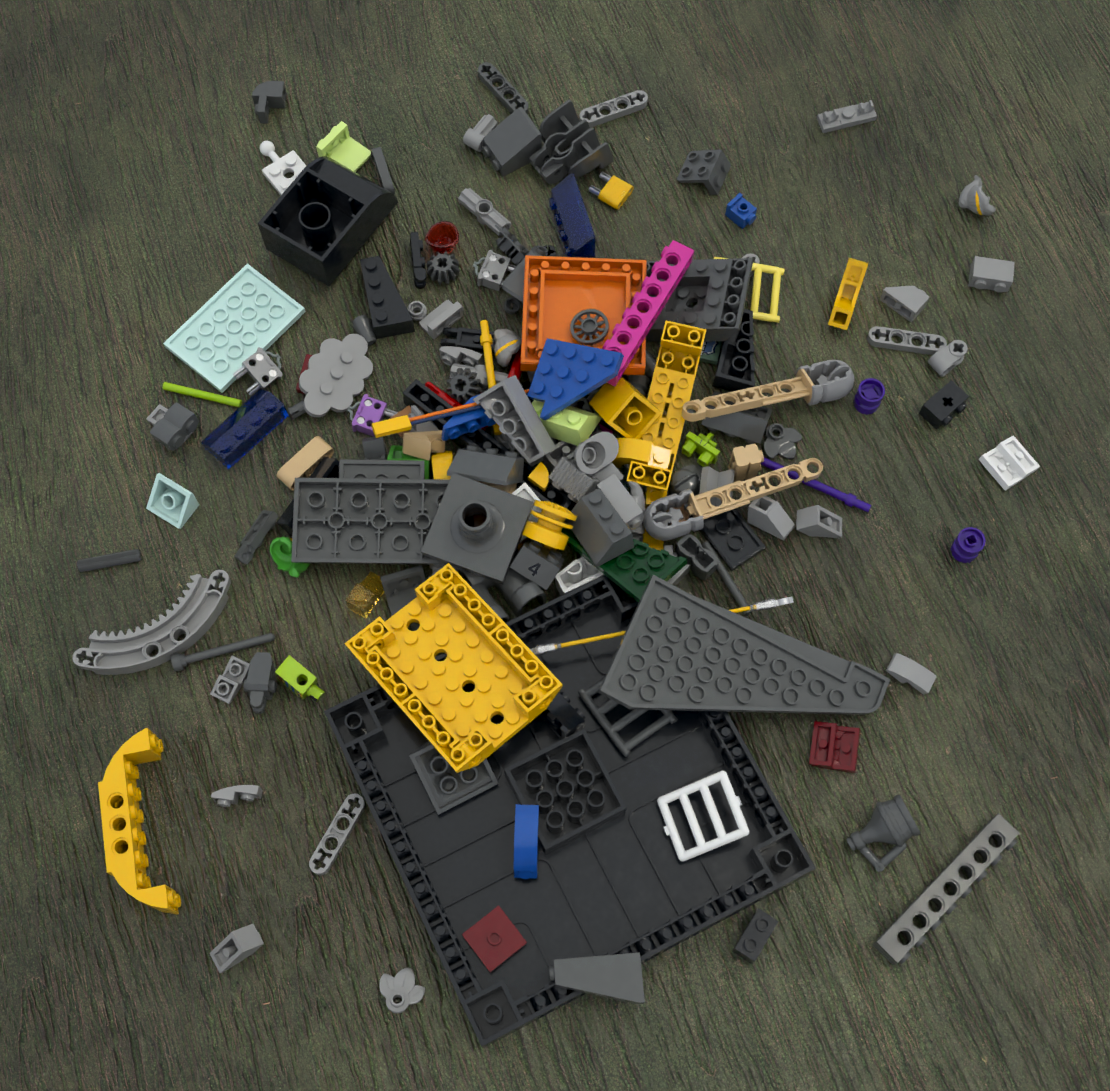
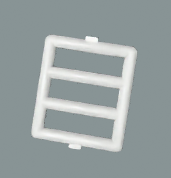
M719 771L657 799L666 824L664 826L667 836L670 835L678 859L682 862L749 834V828L740 808L742 805L739 796L735 795L725 771ZM717 782H721L739 828L727 834L708 786ZM698 790L701 792L718 838L705 842L688 797L689 794ZM677 799H680L697 844L696 847L686 851L667 804Z

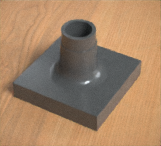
M452 473L421 553L428 558L445 564L449 563L453 567L503 585L534 503ZM474 515L487 517L486 521L478 527H470L465 523L468 518Z

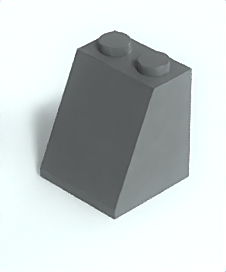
M519 107L483 138L482 152L486 158H490L496 172L499 171L502 177L531 163L529 157L542 148L541 133L524 109Z

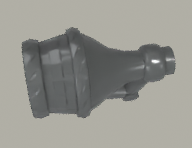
M899 794L892 800L877 802L867 825L860 832L855 831L851 833L850 837L846 838L852 851L860 850L861 854L874 868L881 872L907 848L906 841L913 835L918 836L921 832ZM883 842L895 846L879 860L866 844Z

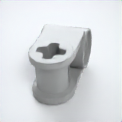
M954 340L942 350L933 354L927 363L940 377H944L963 361L964 355L967 353V345L962 340Z

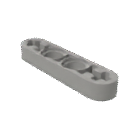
M637 90L588 107L580 112L579 121L581 122L586 119L589 127L592 128L637 112L647 106L648 95L642 90ZM620 103H624L627 105V107L625 109H620L617 107V105ZM606 109L609 110L610 113L608 115H602L600 111Z
M880 326L872 327L867 336L868 343L874 347L933 355L947 345L945 338L940 335ZM874 334H878L879 339H875ZM899 336L902 342L894 343L891 337ZM919 339L922 342V345L915 346L912 344L911 340ZM935 342L938 343L939 348H935Z
M350 794L346 797L310 858L309 867L316 875H324L330 870L365 809V801L359 794ZM358 799L360 807L353 809L351 814L355 817L352 819L343 812L346 810L349 813L352 808L349 803L351 801L355 802ZM342 818L349 820L350 824L346 830H339L337 827L338 821ZM330 838H335L338 841V846L334 850L326 849V841ZM321 850H323L328 855H332L330 859L326 856L323 860V863L325 864L324 868L320 867L318 870H316L317 866L314 864L315 861H321L324 856L322 853H320Z

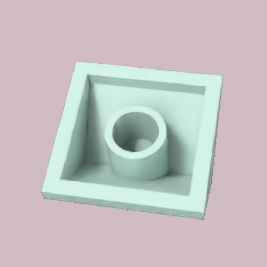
M158 473L146 509L181 529L197 509L199 503L192 492Z

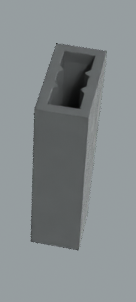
M640 952L555 959L554 966H549L550 981H555V987L634 1004L645 1003Z

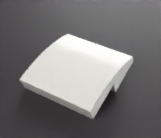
M1014 435L1002 441L996 448L983 454L978 459L1005 491L1040 467Z

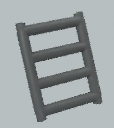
M604 678L585 690L583 688L578 691L581 699L624 757L631 753L630 750L663 726L669 722L671 724L675 723L678 720L672 710H661L664 716L627 742H624L617 732L648 710L634 709L611 725L604 714L619 703L610 699L598 707L592 699V696L598 693Z

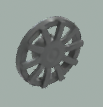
M586 309L574 316L570 324L572 337L577 342L592 346L604 340L609 331V323L607 317L601 311ZM590 314H596L595 318H590ZM583 315H587L586 319L583 320L581 318ZM601 317L603 321L597 323L598 318ZM579 320L581 325H575L576 321ZM605 324V328H599V327H598V326H601V325ZM574 328L582 329L577 333L574 332ZM584 333L582 339L578 337L579 335Z

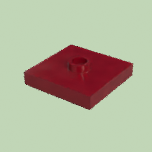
M499 905L462 934V937L489 973L527 944L526 940Z

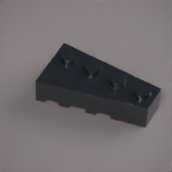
M380 256L360 259L376 339L415 332L413 319Z

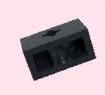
M951 380L923 404L919 414L937 430L942 425L944 427L952 421V416L955 413L960 414L967 407L965 403L969 396Z
M758 908L732 952L753 964L779 921Z

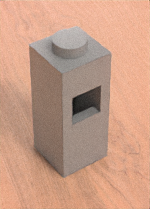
M615 474L597 484V489L600 488L629 529H636L643 523V511Z

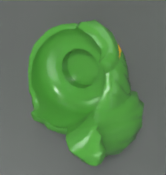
M282 536L272 540L270 554L277 564L278 570L289 571L290 576L299 577L301 573L307 570L310 563L291 562L292 538Z

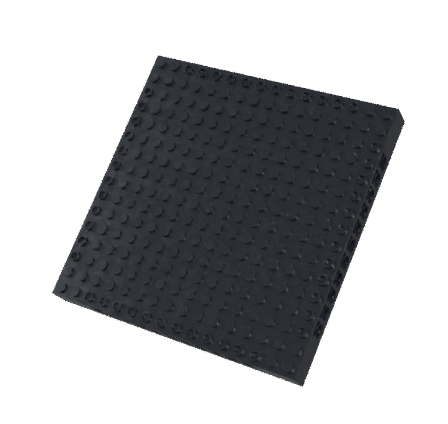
M605 575L506 622L508 627L529 649L557 644L558 649L535 655L563 684L559 693L564 692L571 701L569 704L574 709L578 708L584 714L585 727L561 740L538 715L487 757V761L498 784L439 815L409 757L410 753L427 743L428 740L379 684L324 711L482 1048L497 1042L587 994L555 987V981H550L549 966H554L555 959L640 952L641 964L808 876L816 869L728 712L672 710L678 719L675 723L671 724L669 722L630 750L631 753L624 757L586 706L578 691L583 688L585 690L605 677L623 636L561 648L560 643L626 631L638 606V602ZM442 653L436 656L435 659L437 661H444L447 658V654ZM468 683L463 687L465 692H472L475 689V685L472 683ZM600 693L592 696L598 707L610 700ZM618 704L604 715L612 725L634 709H628ZM648 710L617 733L624 742H627L664 716L661 710ZM495 715L492 717L491 722L500 724L504 717L502 715ZM719 771H725L735 795L739 796L742 805L740 808L749 828V834L682 862L678 859L670 835L667 836L664 826L666 824L657 799ZM721 782L708 786L726 834L739 829ZM700 790L689 794L688 797L705 842L718 838ZM680 799L667 803L685 851L696 847L697 844ZM516 804L539 805L537 879L514 878ZM499 905L526 940L527 944L489 973L462 937V934Z

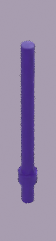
M765 457L764 462H761L762 466L771 470L785 467ZM788 472L789 478L794 480L799 478L797 472ZM803 480L801 482L845 502L844 504L851 508L854 506L866 512H869L871 508L870 504L857 499V496L851 493H843L817 480L808 482Z

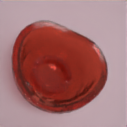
M437 222L428 230L425 241L435 253L438 251L441 254H444L445 251L450 253L459 241V232L451 222Z

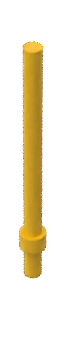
M482 320L480 321V343L483 346L488 389L496 385L491 349L493 341L492 335L489 334L488 321ZM497 423L493 425L494 435H501L502 432L498 429L499 425Z

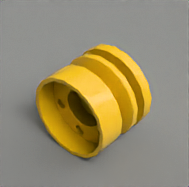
M535 500L533 505L541 508L542 511L531 510L530 513L537 517L538 521H527L522 535L564 551L569 536L561 532L562 528L573 529V525L566 523L565 520L567 518L576 521L577 515L553 502Z

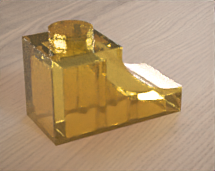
M370 571L361 583H356L345 600L348 609L364 618L368 617L384 593L380 576Z

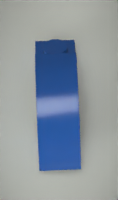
M516 804L514 878L537 879L539 805Z

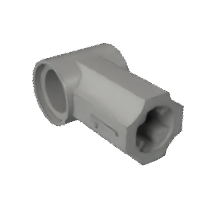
M489 114L484 115L473 129L469 128L466 131L463 143L478 152H482L483 138L498 126V122L493 116Z

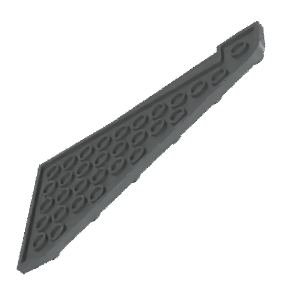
M652 575L598 693L628 709L866 715L880 707L890 679L859 663L847 661L691 595L667 581Z

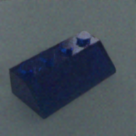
M572 173L551 190V198L548 199L550 209L555 211L554 220L556 226L559 225L561 229L559 230L561 242L565 241L566 244L564 247L566 257L595 258L596 237L574 173Z
M260 389L200 443L229 470L289 415L285 405L271 392Z

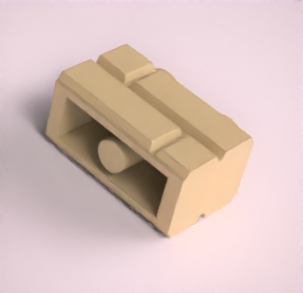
M756 444L746 445L745 448L743 446L733 448L728 468L735 471L734 482L739 480L742 482L744 479L748 480L757 477L758 471H761V462H764L762 450H758Z

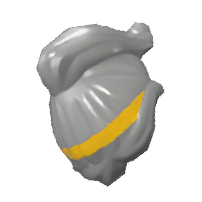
M975 175L974 181L962 190L958 200L959 206L961 208H969L977 215L989 216L996 211V208L989 204L990 197H987L982 191L981 178Z
M497 329L493 334L495 340L494 356L499 365L506 367L511 360L512 354L518 352L522 338L509 329Z

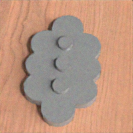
M349 334L342 341L335 338L326 339L321 343L319 353L310 357L308 370H305L300 375L298 381L300 390L306 394L303 405L307 414L312 417H323L330 409L335 412H345L351 406L353 397L362 393L364 380L371 376L373 370L371 360L365 356L368 343L364 337L359 334Z

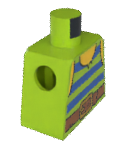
M290 655L275 671L277 680L303 700L309 696L315 702H318L325 693L317 686V678ZM301 681L307 682L305 685H299Z

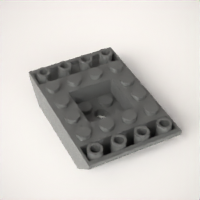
M753 259L692 260L689 268L647 334L646 341L661 342L666 320L706 329L704 341H727L740 331ZM647 261L646 276H651V270L656 261ZM698 302L693 308H689L691 303Z

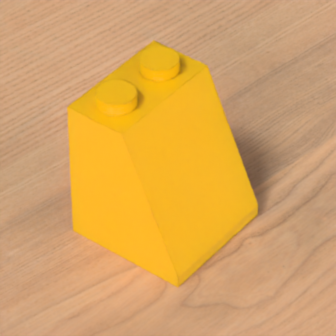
M623 377L620 378L615 387L606 382L589 402L607 424L626 438L640 439L662 413Z

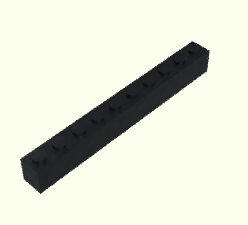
M417 379L403 392L404 404L410 407L415 405L424 414L453 408V406ZM452 416L433 420L439 430H443V426ZM481 428L473 433L468 432L456 439H450L461 448H466L467 445L479 446V450L486 451V448L498 449V453L505 454V451H510ZM524 462L522 482L517 483L516 489L526 483L541 501L553 502L567 508L569 511L574 508V501L569 499L568 494L554 487L551 481L548 482L545 491L530 482L528 476L534 468Z

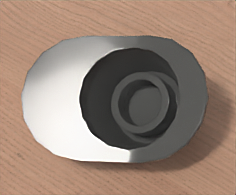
M688 465L674 472L670 479L667 496L672 494L679 495L681 491L690 489L694 496L698 495L703 467Z

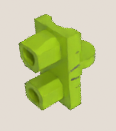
M689 431L681 451L687 457H691L695 451L699 453L700 456L697 462L702 467H707L711 463L715 464L720 453L716 449L717 443L712 440L714 434L711 432L707 436L702 433L697 436Z

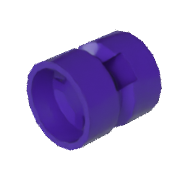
M874 378L863 380L857 389L853 401L856 410L866 415L876 412L885 394L884 385Z
M967 527L961 530L951 545L952 556L962 563H969L975 560L985 546L984 534L974 527Z

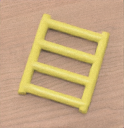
M714 257L713 259H728V258ZM753 263L751 271H754L750 307V310L753 311V319L779 323L780 316L777 314L781 275L784 274L785 269ZM762 272L773 274L770 314L758 312Z

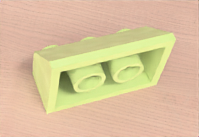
M534 400L531 404L540 418L545 402ZM573 406L566 407L547 420L540 418L551 438L576 446L590 437L602 419L599 414Z

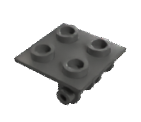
M495 225L504 235L503 238L497 239V247L508 258H511V261L517 266L529 250L505 227L501 229Z

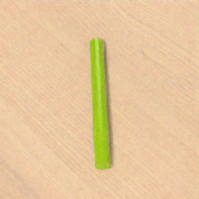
M168 382L163 383V390L238 408L242 406V400Z

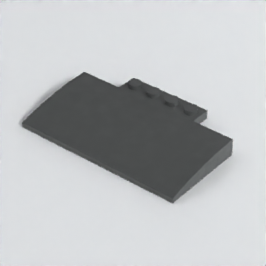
M348 459L339 460V478H295L291 562L446 565L423 556L421 550L450 480L425 479V461Z

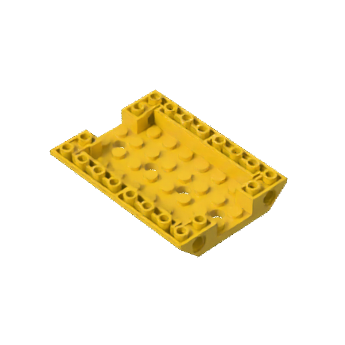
M448 563L415 588L417 597L385 622L379 616L344 644L454 771L459 773L478 766L546 710L563 684ZM411 623L420 624L419 628L415 631L408 629ZM438 653L447 654V658L444 661H437L435 659ZM472 683L475 685V689L472 692L463 691L464 685ZM495 715H502L504 717L500 724L491 722L492 717Z

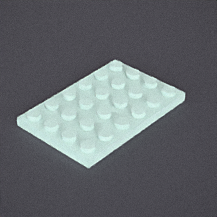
M247 263L163 344L165 348L223 393L236 380L233 374L243 367L242 362L253 355L258 347L266 351L306 311L303 306Z

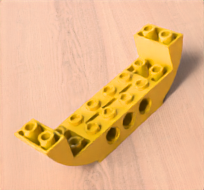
M665 321L660 349L647 398L662 413L641 436L640 440L653 442L654 446L672 450L668 469L631 461L627 482L633 481L640 485L668 491L685 419L682 417L683 404L690 401L706 329Z
M145 728L133 735L119 748L107 766L103 780L98 782L106 870L108 874L115 877L118 884L129 895L138 901L161 912L177 915L179 914L178 907H181L179 893L176 894V891L167 885L151 887L150 877L146 874L149 860L147 854H144L143 845H146V835L141 828V823L144 822V815L142 809H139V801L142 800L140 788H137L136 779H139V770L135 765L161 760V752L164 749L162 740L149 728Z

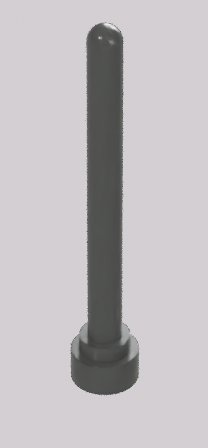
M268 633L186 656L185 654L180 655V653L171 655L172 666L175 672L184 670V667L188 666L189 663L274 641L275 635Z

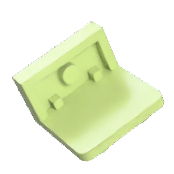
M342 121L337 126H334L330 133L324 139H321L316 146L319 157H330L354 172L371 157L370 150L349 136L348 126Z

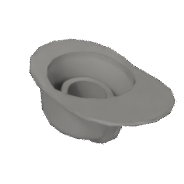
M599 432L584 442L579 443L574 451L573 462L577 464L583 473L594 474L616 458L619 450L618 440L609 432Z

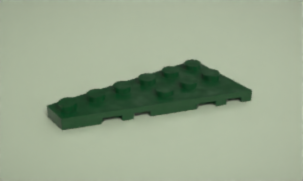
M562 528L561 532L569 536L567 544L596 567L572 531ZM633 539L634 548L596 568L639 603L652 575L668 581L687 564V559L681 556L679 558L672 556L668 551L656 550L649 547L647 543Z

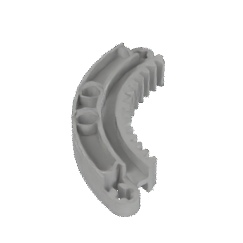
M224 570L214 571L209 579L202 578L200 574L191 575L190 579L193 583L186 584L190 590L182 591L185 597L177 598L180 604L173 603V611L166 609V617L160 614L159 622L152 619V626L144 623L143 630L137 626L134 633L131 629H128L126 635L122 630L119 631L118 636L114 631H111L108 635L105 631L100 634L97 630H94L89 636L91 640L89 648L77 649L73 654V662L79 668L94 671L96 674L118 675L147 670L171 660V655L181 654L190 648L217 620L229 598L227 595L231 584L229 575ZM222 576L225 581L220 582L218 587L216 579H220ZM181 634H186L182 641H177ZM159 650L156 656L150 657L152 651ZM86 654L88 658L93 659L94 661L92 663L89 660H84L82 663V661L79 660V658L84 657Z

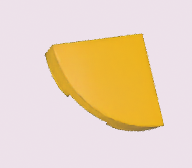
M540 462L528 476V480L543 491L547 489L549 482V473L546 466Z

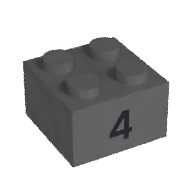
M527 537L510 568L547 590L559 572L564 558L561 557L562 554L557 550H549L543 546V543Z

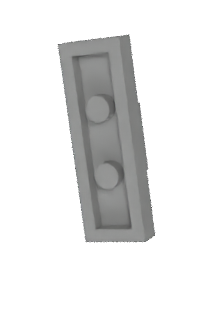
M872 100L834 109L829 112L825 111L817 115V121L822 133L875 121L877 118Z

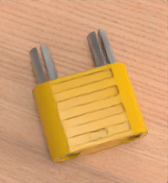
M601 172L599 178L605 180L607 184L602 190L591 185L589 191L597 195L600 201L619 210L631 195L634 186L614 175L611 177Z

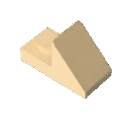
M443 430L403 433L402 452L424 460H430V453L445 452V441L441 438Z

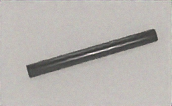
M709 541L704 542L702 547L715 555L718 561L716 570L739 607L749 606ZM751 608L748 611H743L745 616L752 612Z

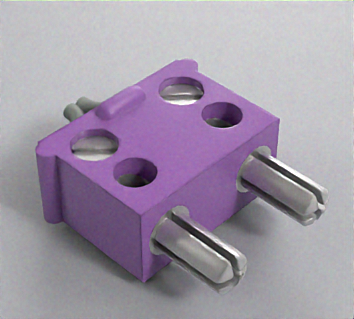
M368 394L363 396L361 402H356L354 406H349L347 410L350 412L353 431H359L375 437L372 427H369L372 423L382 421L384 415L392 417L398 413L387 409V403L368 397ZM359 405L358 410L353 419L352 409H355Z

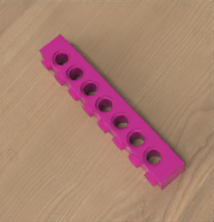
M672 240L669 247H664L661 253V260L654 263L651 276H646L641 286V292H636L631 308H626L621 324H616L611 340L607 339L602 349L620 352L624 355L618 375L607 383L614 387L617 385L692 263L695 250Z

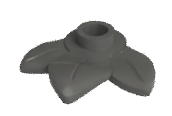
M779 423L771 424L766 430L767 439L764 443V451L770 459H773L778 454L783 458L793 459L796 454L794 443L802 440V436L794 428H784ZM777 432L779 436H774L772 433Z

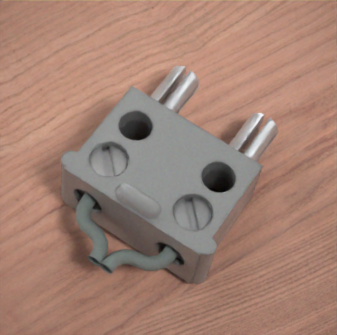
M489 250L486 257L481 258L478 262L474 261L473 267H475V274L478 276L477 285L500 291L507 272H512L516 267L510 264L511 258ZM484 260V263H483V265H482V267H481V270H480V272L478 273V266H477V265L480 264V263Z
M258 347L253 355L242 362L243 367L237 370L233 376L239 379L248 372L256 382L246 390L249 395H252L260 388L262 390L265 389L277 378L281 379L283 375L280 371L281 363L279 360L281 357L278 353L265 352L262 348ZM267 354L271 355L272 357H277L276 362L278 364V367ZM249 362H253L255 366H250ZM262 378H267L268 382H264Z

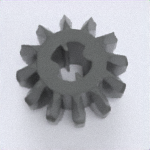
M438 251L437 256L431 255L430 260L426 263L427 275L431 276L433 282L438 280L439 285L443 281L449 284V280L455 281L456 275H459L460 272L458 259H455L454 254L448 255L447 251L444 254Z
M458 368L457 373H450L452 379H447V383L451 384V387H448L446 390L453 391L450 397H457L458 402H463V400L467 402L471 397L477 395L475 391L481 390L480 387H477L481 380L475 379L477 373H471L470 368H465L464 370Z

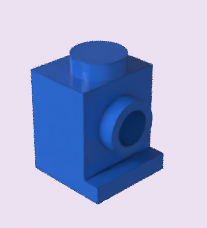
M739 193L727 204L725 216L743 229L747 224L750 225L757 217V208Z

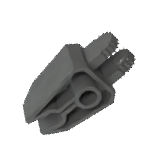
M257 652L250 661L247 679L244 680V692L248 693L253 712L259 715L265 711L267 700H272L273 693H276L277 689L275 667L269 652Z

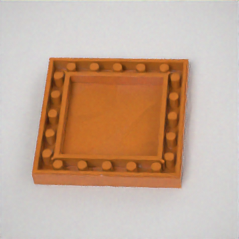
M525 255L521 371H536L547 338L584 345L572 337L570 324L577 313L586 309L599 310L608 319L609 331L604 340L592 346L584 345L602 349L606 340H611L616 324H621L626 308H631L636 292H641L642 283L646 278L647 260ZM590 314V318L594 319L596 314ZM583 315L581 318L584 320L587 318V315ZM599 317L597 323L603 321V319ZM577 320L575 325H581V322ZM603 324V325H601V326H598V327H599V328H605V324ZM574 328V332H575V333H577V332H579V331L582 330V329H576V328ZM584 333L579 335L578 337L582 339ZM646 337L623 375L645 374Z

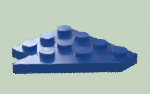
M547 338L527 397L532 400L545 402L540 418L547 420L616 377L624 355L620 352Z

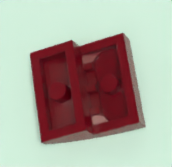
M814 721L809 765L856 773L860 728Z

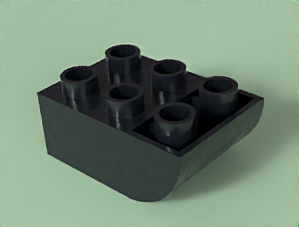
M322 156L313 160L302 170L258 222V226L268 251L323 284L330 286L396 206L398 200L393 193L332 158Z

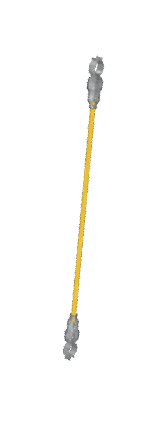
M793 597L778 600L770 598L729 611L738 613L748 610H769L777 606L793 603ZM626 631L565 643L539 644L530 650L536 656L555 652L563 647L623 636Z

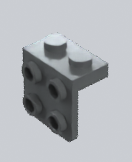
M722 150L691 151L682 166L677 180L679 183L703 182L711 195H718L731 164Z
M422 565L380 577L391 615L393 616L417 597L415 588L426 581Z

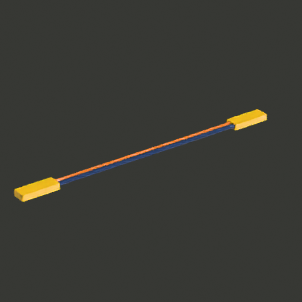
M529 389L524 390L526 395H528ZM474 402L412 418L404 415L372 423L371 427L375 437L379 438L411 430L412 426L482 409L483 407Z

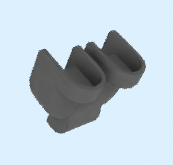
M567 100L544 118L539 129L544 146L529 157L531 164L548 184L559 182L567 174L572 178L581 177L597 167L604 169L614 162L608 143L604 142L600 145L595 130L589 127L587 120L579 121L571 100ZM572 144V147H570L566 151H563Z
M509 568L503 585L459 569L465 581L505 623L510 621V618L488 591V588L492 586L499 589L516 617L522 615L521 610L524 605L535 597L541 605L546 603V594L541 587L512 568Z

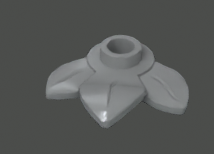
M411 968L400 970L395 978L386 973L381 976L379 984L380 993L386 998V1006L391 1012L402 1013L409 1005L417 1004L422 1000L425 987L415 985V975ZM397 997L402 999L398 1004L393 1002Z

